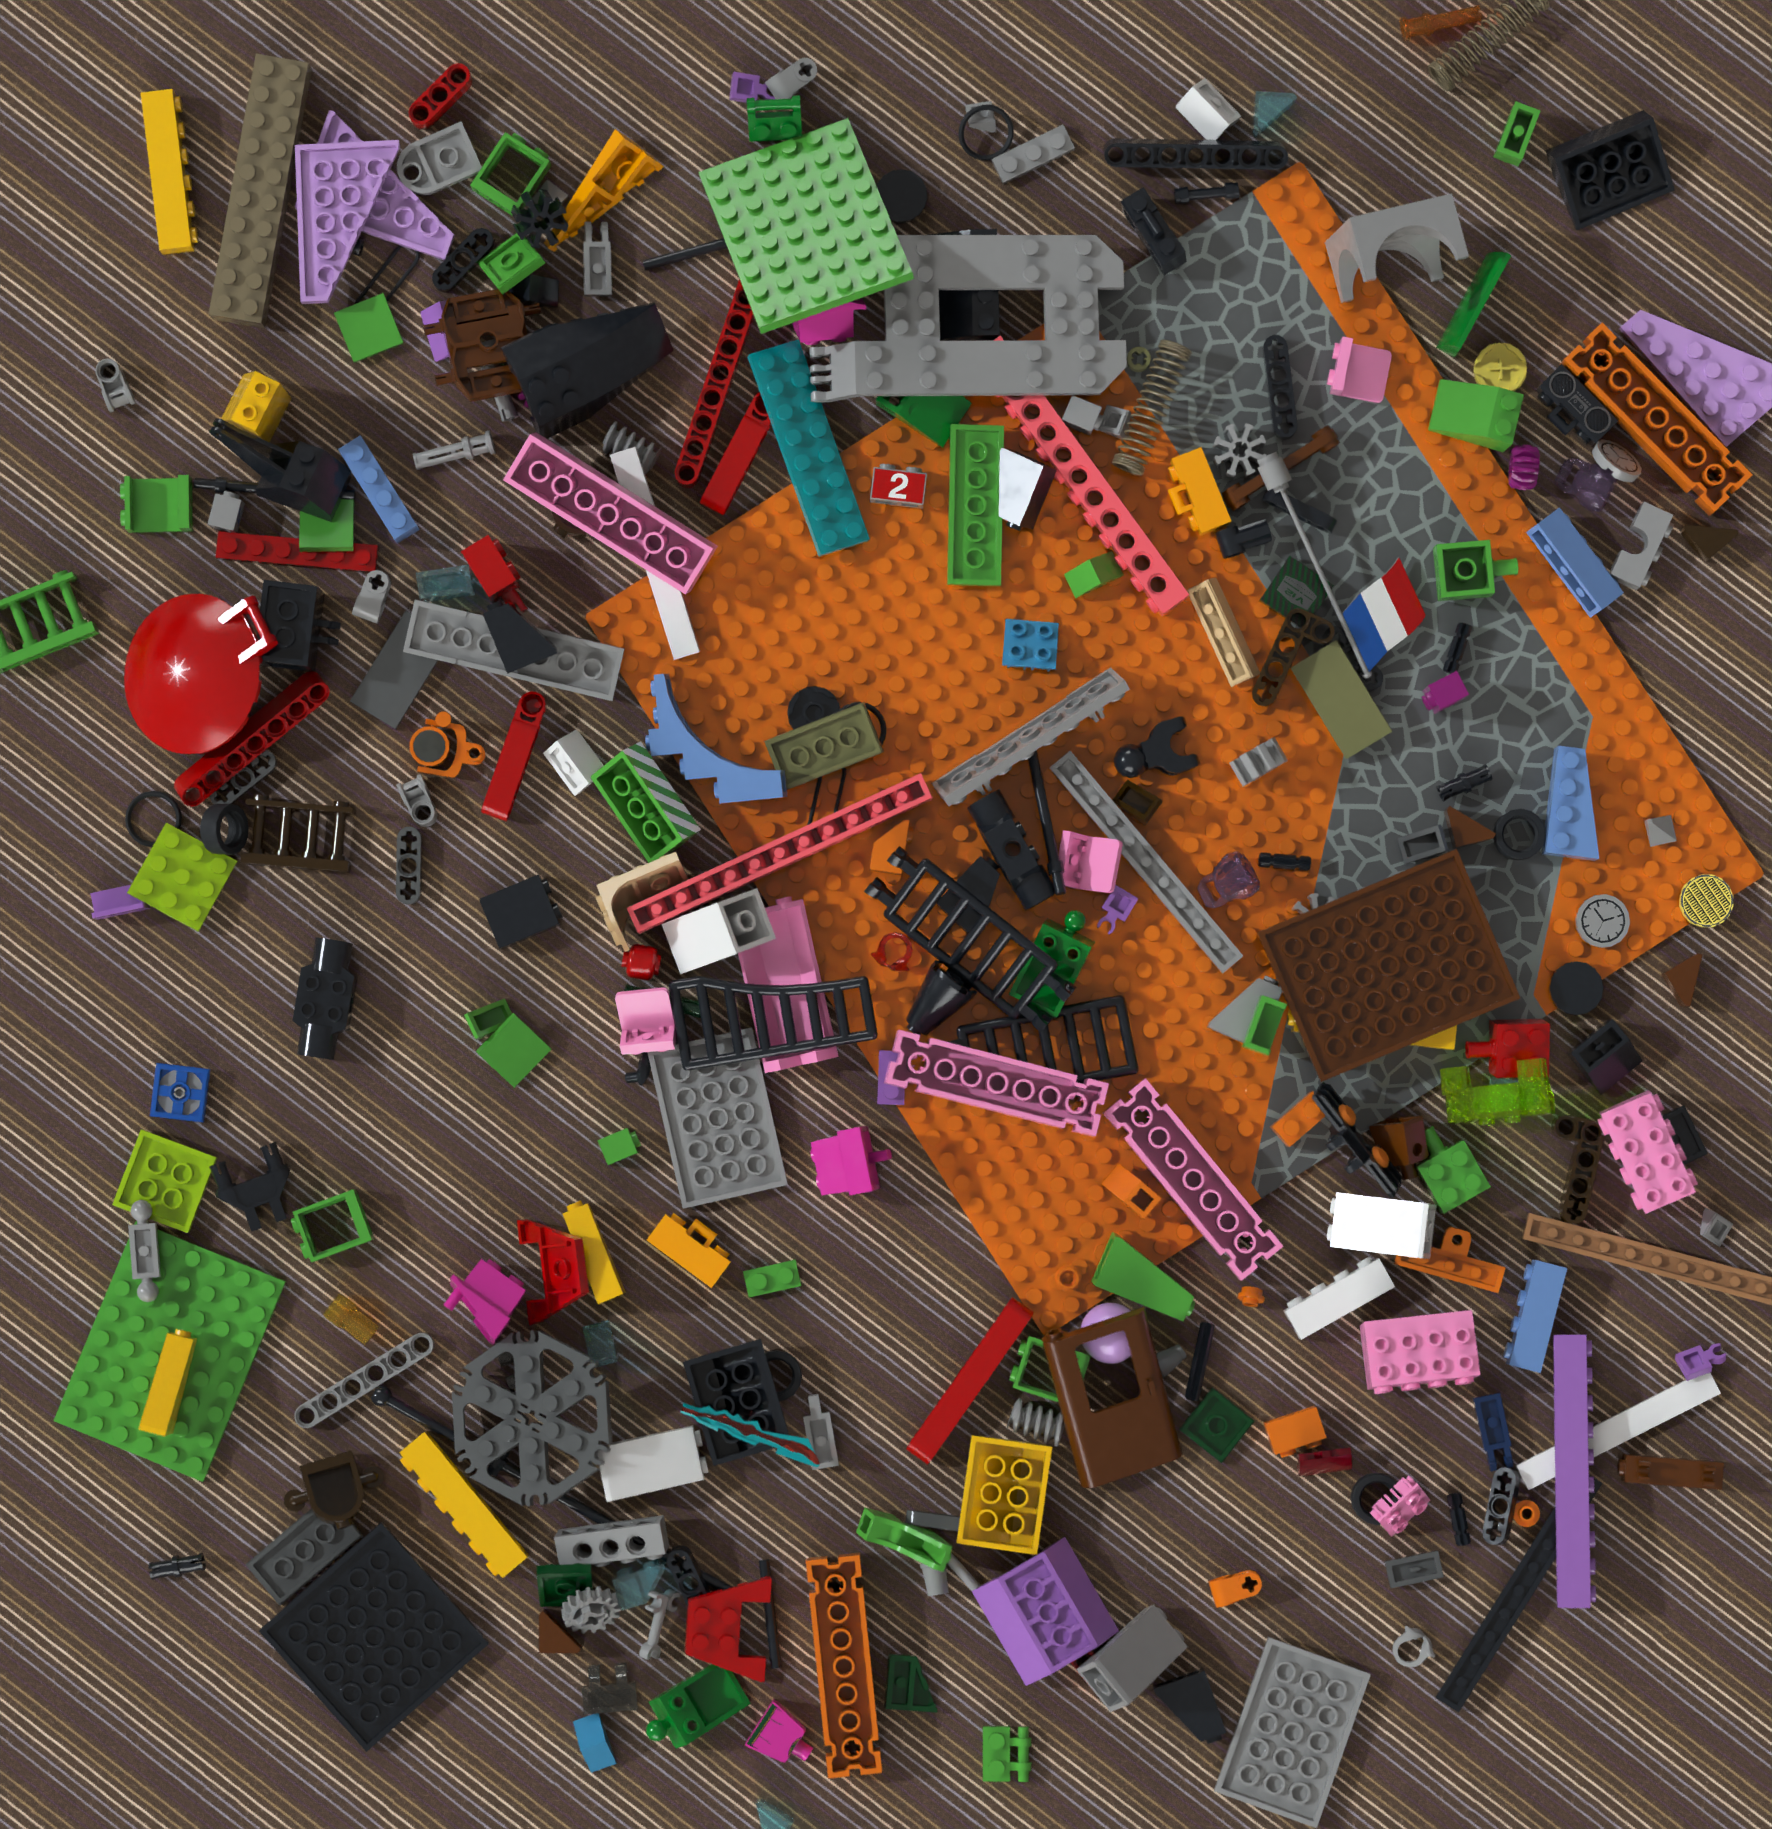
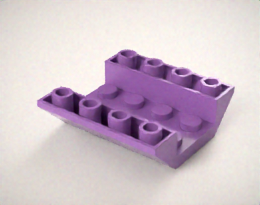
M1065 1537L1042 1549V1552L998 1578H993L972 1590L974 1597L1025 1686L1056 1672L1100 1646L1119 1632Z

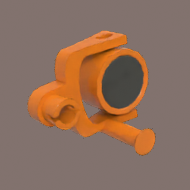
M445 711L439 712L435 720L426 719V727L418 729L412 735L409 743L413 759L418 764L424 766H418L417 772L422 774L455 778L459 775L463 764L479 765L486 757V752L481 745L466 742L467 735L464 726L451 723V716ZM439 728L452 729L457 737L455 758L451 767L446 771L429 768L443 764L450 753V742L446 734ZM478 750L480 755L477 758H471L470 752Z

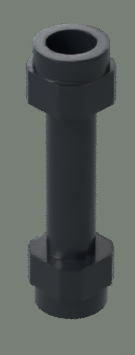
M1238 182L1224 183L1222 187L1188 190V187L1174 189L1175 205L1189 204L1190 200L1225 197V200H1234L1239 198Z

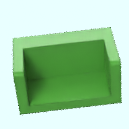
M1261 995L1242 1047L1269 1056L1280 1020L1288 1004Z

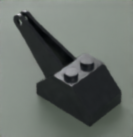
M217 418L214 420V426L209 431L210 434L261 476L256 487L257 496L332 522L352 477L349 468L321 448L301 441L277 443L274 445L235 427L223 419Z

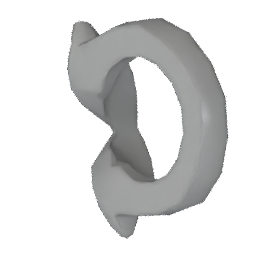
M1405 1626V1632L1393 1643V1655L1397 1662L1403 1666L1417 1667L1428 1657H1435L1431 1640L1418 1628ZM1419 1637L1423 1638L1424 1642L1422 1643L1419 1657L1416 1660L1408 1662L1399 1656L1398 1648L1400 1644L1412 1639L1416 1640Z

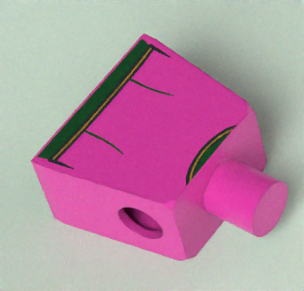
M775 1699L772 1700L745 1742V1746L783 1763L787 1761L791 1753L806 1761L813 1750L812 1746L801 1740L806 1728Z

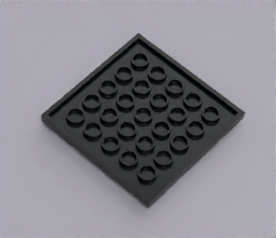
M383 1522L379 1523L259 1629L262 1636L366 1752L489 1644V1641Z

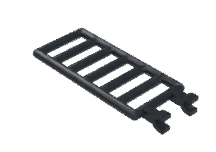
M1122 995L1063 1006L1057 1018L1063 1017L1073 1071L1074 1075H1078L1076 1082L1083 1084L1084 1079L1087 1078L1102 1081L1133 1075L1138 1072L1126 1001ZM1116 1007L1127 1065L1111 1068L1100 1010ZM1089 1012L1101 1070L1085 1073L1074 1015ZM1021 1014L1018 1019H1011L1007 1016L960 1025L956 1029L958 1040L947 1042L970 1048L968 1035L984 1032L988 1053L999 1055L995 1030L1010 1027L1016 1059L1028 1063L1021 1025L1032 1022ZM1047 1025L1042 1032L1039 1031L1045 1067L1057 1070L1049 1027Z

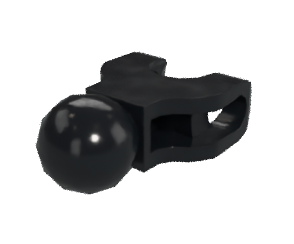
M1180 716L1158 723L1150 732L1148 740L1141 742L1139 745L1127 744L1120 747L1114 757V765L1117 771L1128 778L1138 777L1145 770L1158 769L1164 774L1174 776L1201 764L1197 755L1180 756L1174 753L1170 747L1172 735L1182 731L1187 726L1185 717Z

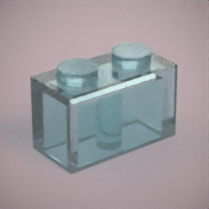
M469 565L416 572L419 599L421 601L432 602L475 595L472 569Z

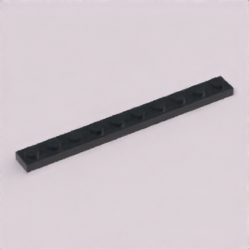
M1595 1478L1594 1493H1589V1504L1602 1485ZM1555 1507L1435 1696V1698L1458 1713L1556 1558Z

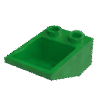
M878 396L876 398L877 406L942 448L950 438V425L959 424L972 404L963 396H895L899 398L897 405L889 402V399L893 396Z
M1072 910L1066 914L1064 919L1066 927L1047 918L1034 941V944L1057 961L1058 967L1054 973L1072 984H1075L1095 944V941L1077 933L1086 924L1084 914L1078 910ZM1051 937L1054 940V945H1051L1052 943L1045 942V938ZM1069 950H1077L1078 957H1075L1076 955L1069 954ZM1032 956L1018 974L1009 995L1020 999L1045 965ZM1046 984L1031 1001L1038 1009L1047 1012L1055 1018L1058 1017L1065 1004L1055 994V991Z
M710 1664L649 1701L658 1719L648 1723L646 1734L653 1741H661L668 1735L675 1749L688 1745L751 1703L732 1671Z

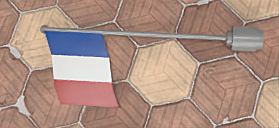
M1277 452L1269 454L1257 460L1260 466L1258 471L1268 491L1273 489L1275 493H1281L1363 670L1364 675L1362 677L1368 679L1372 676V668L1391 648L1410 635L1420 625L1426 614L1399 557L1382 577L1359 593L1349 606L1341 612L1285 489L1290 487L1288 482L1292 480L1282 456L1279 457Z

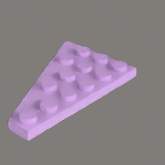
M329 110L317 144L363 142L334 111ZM391 169L361 231L444 261L448 257L455 237L438 217L401 182Z
M399 140L295 145L301 304L329 303L400 149Z
M1643 310L1638 311L1619 328L1702 424L1725 447L1772 408V363Z

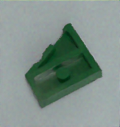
M903 1654L888 1655L885 1709L937 1713L936 1704L930 1694L926 1678L923 1676L917 1656Z

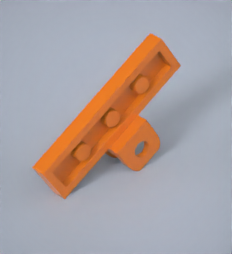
M1452 1226L1445 1230L1440 1248L1431 1247L1430 1259L1396 1255L1394 1264L1495 1293H1499L1506 1268L1468 1257L1471 1244L1470 1233ZM1460 1235L1461 1242L1453 1244V1236Z

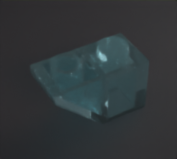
M658 1559L642 1563L643 1568L633 1571L632 1567L617 1571V1576L613 1577L612 1581L621 1611L648 1603L651 1597L648 1596L649 1592L656 1588L667 1567L665 1561L659 1563Z

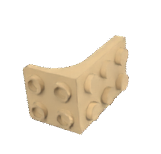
M676 852L663 855L655 861L639 865L631 871L613 876L609 880L596 885L600 893L596 900L603 912L608 930L611 932L616 946L622 945L625 952L630 950L625 938V926L630 918L627 908L688 880Z

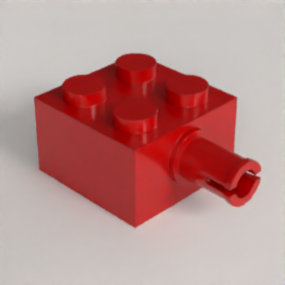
M487 535L461 551L492 603L502 598L505 604L510 603L515 609L517 604L522 614L528 610L516 591L520 587L517 580L521 577L511 561L508 563L504 561L503 558L507 554L497 538L492 541L490 536Z
M1543 1019L1489 1020V1041H1466V1058L1489 1057V1073L1496 1078L1549 1077L1550 1023Z

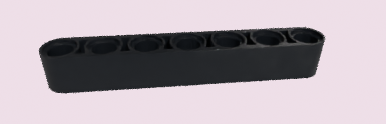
M1115 138L1107 141L1103 149L1106 162L1113 167L1277 170L1283 168L1288 161L1287 150L1278 141ZM1113 147H1120L1123 150V154L1121 157L1114 159L1108 155L1109 150ZM1145 147L1149 149L1150 153L1145 159H1139L1135 156L1137 149ZM1173 148L1176 150V155L1172 159H1165L1162 157L1163 150ZM1193 148H1199L1203 151L1201 158L1197 160L1190 159L1188 154ZM1224 148L1230 152L1225 160L1215 158V153L1219 149ZM1246 149L1256 151L1254 159L1250 161L1242 159V153ZM1278 149L1282 151V157L1278 161H1271L1268 158L1272 150Z

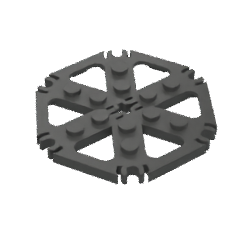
M524 1331L511 1333L463 1367L472 1372V1374L460 1372L459 1375L466 1379V1385L463 1387L462 1385L455 1384L454 1389L456 1391L452 1392L455 1455H459L464 1450L466 1451V1453L458 1457V1461L462 1462L467 1458L471 1461L470 1467L465 1472L473 1473L477 1470L470 1478L522 1506H533L535 1495L539 1497L540 1505H547V1502L552 1504L599 1471L601 1468H597L592 1464V1462L596 1465H604L605 1461L598 1458V1451L610 1452L611 1450L609 1446L602 1444V1441L608 1445L613 1444L609 1381H605L600 1386L598 1385L607 1377L605 1374H601L597 1378L594 1377L593 1370L599 1366L598 1362L587 1365L594 1358L543 1331H530L529 1341L524 1339ZM550 1349L571 1360L573 1371L545 1391L543 1351ZM504 1352H510L514 1357L516 1393L483 1376V1368ZM589 1395L595 1398L598 1426L593 1433L560 1417V1415ZM469 1403H474L504 1419L475 1441H471L466 1437L464 1410ZM536 1412L534 1417L541 1423H531L529 1425V1419L522 1413L530 1414ZM548 1443L574 1456L579 1461L577 1471L556 1485L550 1483ZM519 1445L521 1480L517 1487H511L492 1477L488 1472V1467Z

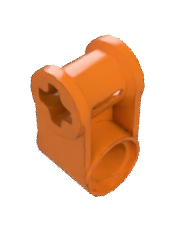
M1245 1570L1208 1581L1216 1608L1255 1596L1262 1587L1259 1574L1253 1570ZM1248 1576L1252 1580H1257L1253 1584L1254 1589L1249 1590L1247 1586H1242L1246 1582L1245 1578Z

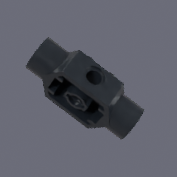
M1000 789L968 806L967 809L975 821L984 842L1025 911L1055 895L1054 884L1044 866L1037 864V861L1040 859L1033 845L1028 847L1023 838L1026 837V832L1019 821L1014 823L1013 819L1016 817ZM1008 844H1015L1019 847L1020 853L1017 856H1009L1005 851V847Z
M316 937L312 963L301 967L292 1020L301 1027L297 1049L298 1055L334 1060L338 1034L348 1031L350 1028L358 979L356 975L349 971L353 943Z

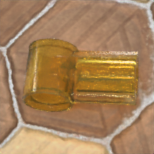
M341 1293L336 1296L323 1313V1316L340 1329H345L364 1345L367 1344L380 1327L360 1312L358 1307Z

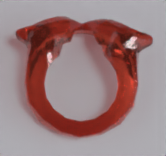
M889 933L883 936L876 952H872L871 956L879 965L886 966L892 971L908 972L907 964L913 952L912 943L901 933ZM892 938H900L906 944V954L892 965L887 964L885 945Z

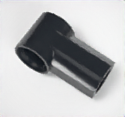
M1266 519L1241 527H1229L1215 533L1223 559L1240 555L1246 552L1247 549L1272 542L1271 531Z

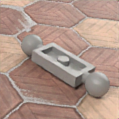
M138 1200L131 1206V1215L137 1220V1225H128L132 1279L142 1280V1283L137 1288L139 1299L144 1302H152L159 1294L158 1286L152 1281V1278L161 1277L157 1223L148 1224V1219L152 1215V1206L145 1200Z

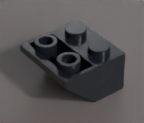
M1613 1019L1604 1022L1566 1053L1600 1095L1643 1062L1630 1039Z

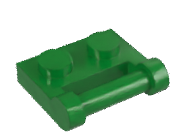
M800 95L792 96L790 99L755 100V98H747L749 142L789 140L802 136ZM793 109V111L756 113V111Z

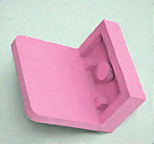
M1342 337L1340 343H1335L1332 359H1336L1334 370L1330 369L1327 385H1331L1329 394L1373 403L1382 402L1392 357L1391 352L1353 344V338Z
M1063 831L1058 855L1059 860L1063 861L1065 887L1112 893L1115 889L1123 846L1122 841Z
M667 988L622 991L616 994L615 1001L622 1029L620 1040L622 1055H637L653 1051L665 1052L675 1049L676 1028Z

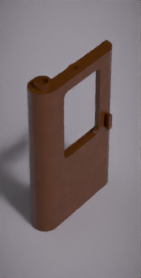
M1144 1307L1071 1332L1062 1331L1060 1328H1054L1046 1332L1042 1342L1079 1480L1083 1488L1098 1487L1181 1457L1182 1450ZM1124 1331L1140 1395L1098 1411H1091L1075 1349L1080 1344Z

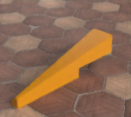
M615 129L565 208L566 213H562L568 223L567 231L563 232L562 229L553 228L552 231L559 242L551 246L546 239L544 242L546 247L555 252L557 250L556 246L569 236L572 238L578 234L577 230L585 222H594L624 199L623 195L635 185L641 186L644 183V178L655 170L659 172L664 166L633 140Z

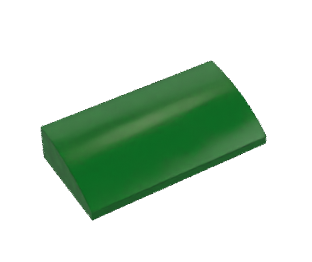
M1490 252L1485 256L1438 342L1437 349L1455 358L1511 257L1510 254L1506 252Z

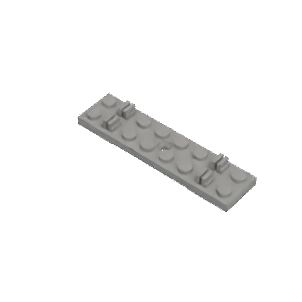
M415 599L403 652L613 701L625 648L537 628L557 647L558 653L507 674L483 615Z
M1110 667L1068 694L1062 701L931 784L948 806L961 803L966 799L967 794L975 789L977 792L979 791L982 795H985L986 792L982 785H984L988 792L991 791L992 788L989 784L992 778L997 775L1006 774L1011 770L1012 765L1020 760L1029 759L1034 755L1035 750L1052 744L1056 741L1057 736L1065 731L1075 729L1079 726L1080 721L1089 716L1095 722H1098L1099 718L1097 715L1101 718L1105 717L1102 712L1104 710L1103 706L1109 702L1120 700L1130 688L1126 681Z

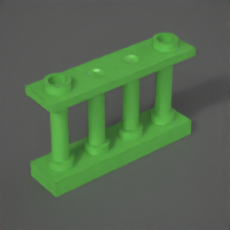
M67 570L57 572L52 575V580L0 600V611L10 607L24 642L22 644L23 649L15 652L12 649L9 650L0 627V674L100 634L97 625L92 621L88 622L82 616L70 586L71 582L78 580L75 573H68ZM59 587L74 622L72 624L73 628L65 632L58 628L45 595L46 592ZM34 597L49 632L47 634L48 638L40 642L37 639L34 640L20 605L21 602Z

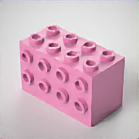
M1649 1090L1599 1111L1602 1118L1597 1120L1604 1136L1609 1134L1613 1141L1608 1145L1615 1161L1621 1159L1624 1167L1619 1170L1626 1185L1632 1184L1635 1192L1630 1195L1637 1210L1643 1208L1645 1214L1695 1193L1696 1191L1693 1186L1698 1185L1690 1168L1685 1169L1682 1161L1687 1160L1681 1145L1679 1143L1674 1145L1671 1136L1676 1134L1668 1119L1663 1120L1660 1111H1663L1664 1107L1657 1094L1652 1096Z
M1472 1310L1367 1321L1360 1325L1367 1390L1374 1389L1375 1394L1390 1393L1393 1391V1387L1401 1386V1391L1417 1390V1388H1420V1384L1427 1383L1428 1388L1444 1387V1385H1447V1381H1455V1385L1471 1384V1382H1474V1378L1480 1375Z

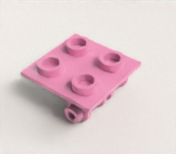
M1410 1476L1406 1479L1403 1477L1393 1486L1402 1495L1401 1498L1392 1488L1390 1489V1492L1398 1499L1396 1503L1386 1494L1384 1495L1392 1507L1381 1498L1372 1506L1373 1510L1370 1512L1391 1537L1395 1533L1402 1532L1407 1527L1408 1521L1414 1515L1421 1514L1430 1501L1422 1488Z

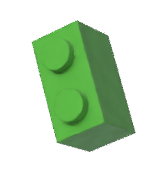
M1519 102L1514 103L1493 158L1517 167L1519 166L1539 117L1540 110Z

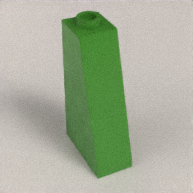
M1114 1232L1111 1233L1091 1282L1096 1287L1184 1322L1186 1315L1190 1316L1194 1309V1296L1122 1237Z

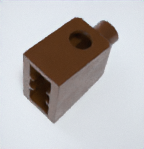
M1423 1117L1387 1118L1370 1125L1369 1129L1375 1144H1379L1394 1166L1400 1167L1403 1180L1417 1177L1418 1172L1415 1163L1426 1159L1428 1156Z

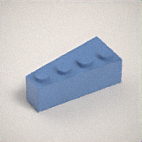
M1566 746L1554 748L1545 821L1546 837L1542 846V855L1590 861L1599 859L1585 749Z

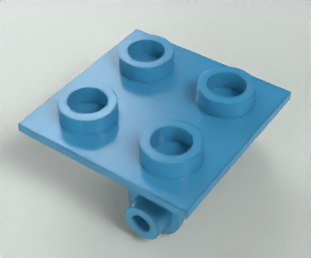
M1005 619L1002 665L1007 666V668L1023 667V670H1026V667L1031 668V670H1034V668L1047 669L1048 672H1050V669L1056 670L1059 623Z

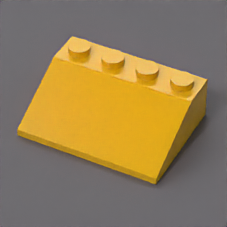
M971 1436L957 1544L1037 1555L1052 1453L1051 1445Z

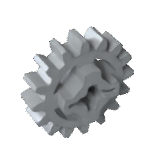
M600 1586L595 1590L586 1587L584 1591L577 1590L576 1596H567L568 1602L562 1603L563 1609H561L563 1621H565L566 1627L572 1628L573 1632L581 1629L583 1634L590 1629L592 1633H595L598 1629L605 1630L607 1623L613 1625L615 1623L614 1618L620 1617L619 1611H621L619 1599H617V1594L611 1593L609 1588L601 1591Z

